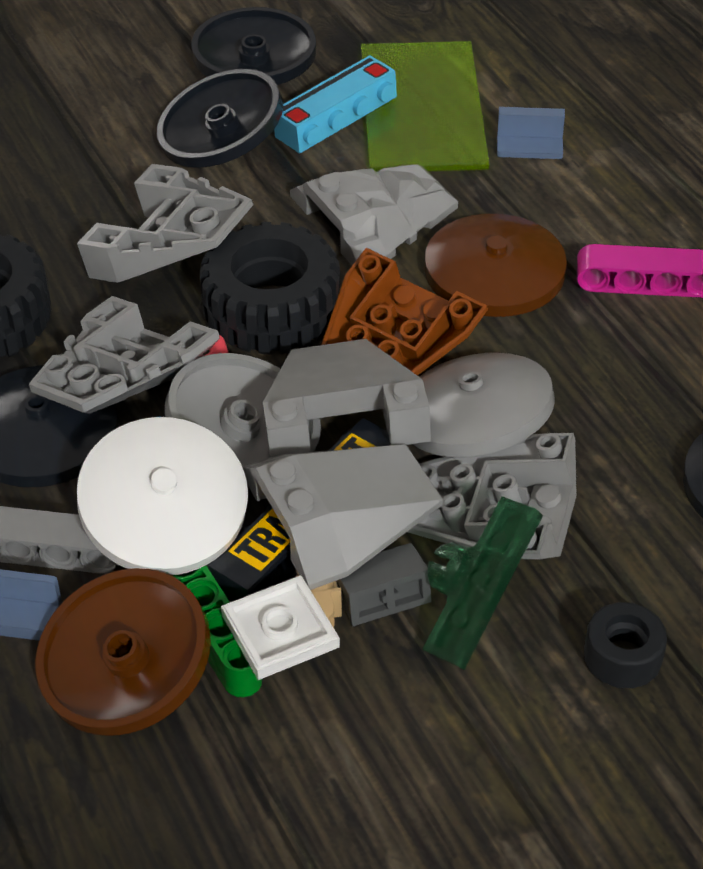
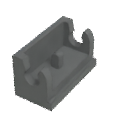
M412 543L379 552L352 574L336 581L341 587L342 607L352 627L431 602L429 568Z

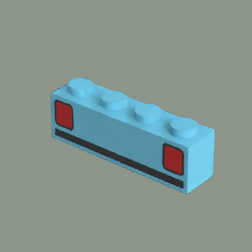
M371 55L284 103L281 118L274 129L275 137L299 154L396 98L395 70Z

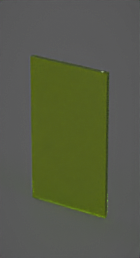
M471 41L361 44L362 59L371 55L395 70L397 89L396 98L366 115L369 169L372 168L378 171L383 168L413 164L422 165L427 171L489 169V158Z

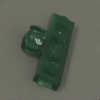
M502 496L475 546L467 548L455 542H449L435 550V555L447 559L449 562L445 567L429 561L427 568L428 581L433 588L446 594L448 598L423 647L424 651L465 670L543 517L537 509Z

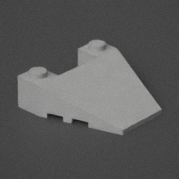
M151 164L134 182L144 216L148 217L141 227L134 229L96 223L77 245L89 278L119 283L218 247L250 210L253 202L252 199L223 186L218 190L210 186L209 180L203 177H199L197 180L189 177L188 171L183 168Z
M367 339L292 349L262 402L270 458L277 455L311 452L307 420L378 409L383 411L391 445H410L431 441L430 405L423 380Z

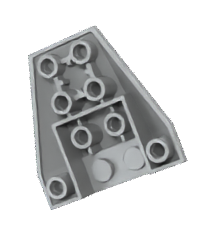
M574 433L532 434L520 443L494 453L473 457H442L419 463L442 497L443 505L407 531L408 533L499 559H546L561 556L577 496Z

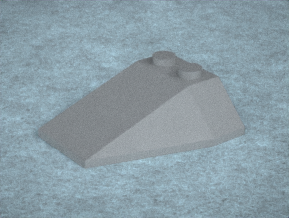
M406 444L284 454L242 467L247 485L257 501L265 498L268 499L290 537L291 561L310 590L349 576L443 505L442 497Z

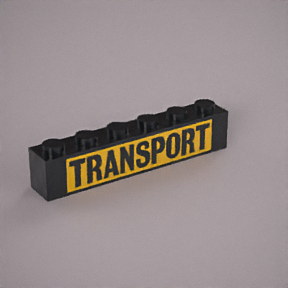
M362 418L353 428L345 430L339 441L328 451L388 446L391 444L387 430ZM270 503L251 525H246L242 528L230 547L208 565L209 571L229 602L282 583L296 571L291 561L290 537Z

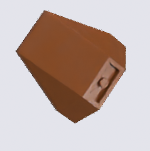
M366 247L344 277L321 345L367 339L418 376L467 339L488 311V306L458 291L448 301L401 278L396 261Z

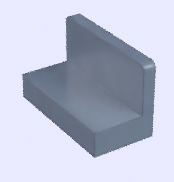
M499 107L497 156L562 159L565 109Z
M0 569V636L40 640L50 617L62 604L57 577Z

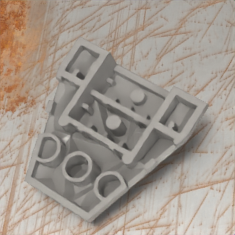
M419 164L383 168L378 171L371 168L333 172L290 190V197L306 215L321 210L340 230L341 254L351 265L355 263L366 247L392 259L396 256V248L406 241L410 245L417 240V232L423 227L431 229L458 208V201Z
M111 296L83 317L80 321L83 329L76 339L74 335H69L64 340L65 353L62 355H52L29 383V387L32 393L90 414L144 390L173 380L186 364L204 356L203 353L220 339L218 330L191 321L170 337L144 328L136 303Z

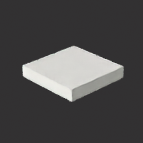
M301 575L221 606L222 617L258 680L340 647L339 636Z

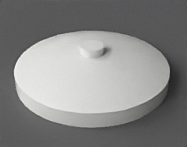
M170 417L139 419L122 425L108 433L89 452L80 470L77 484L79 517L87 536L95 547L110 560L124 568L151 569L168 575H178L197 570L222 555L233 543L242 527L248 501L245 473L232 449L219 436L205 427L187 420Z

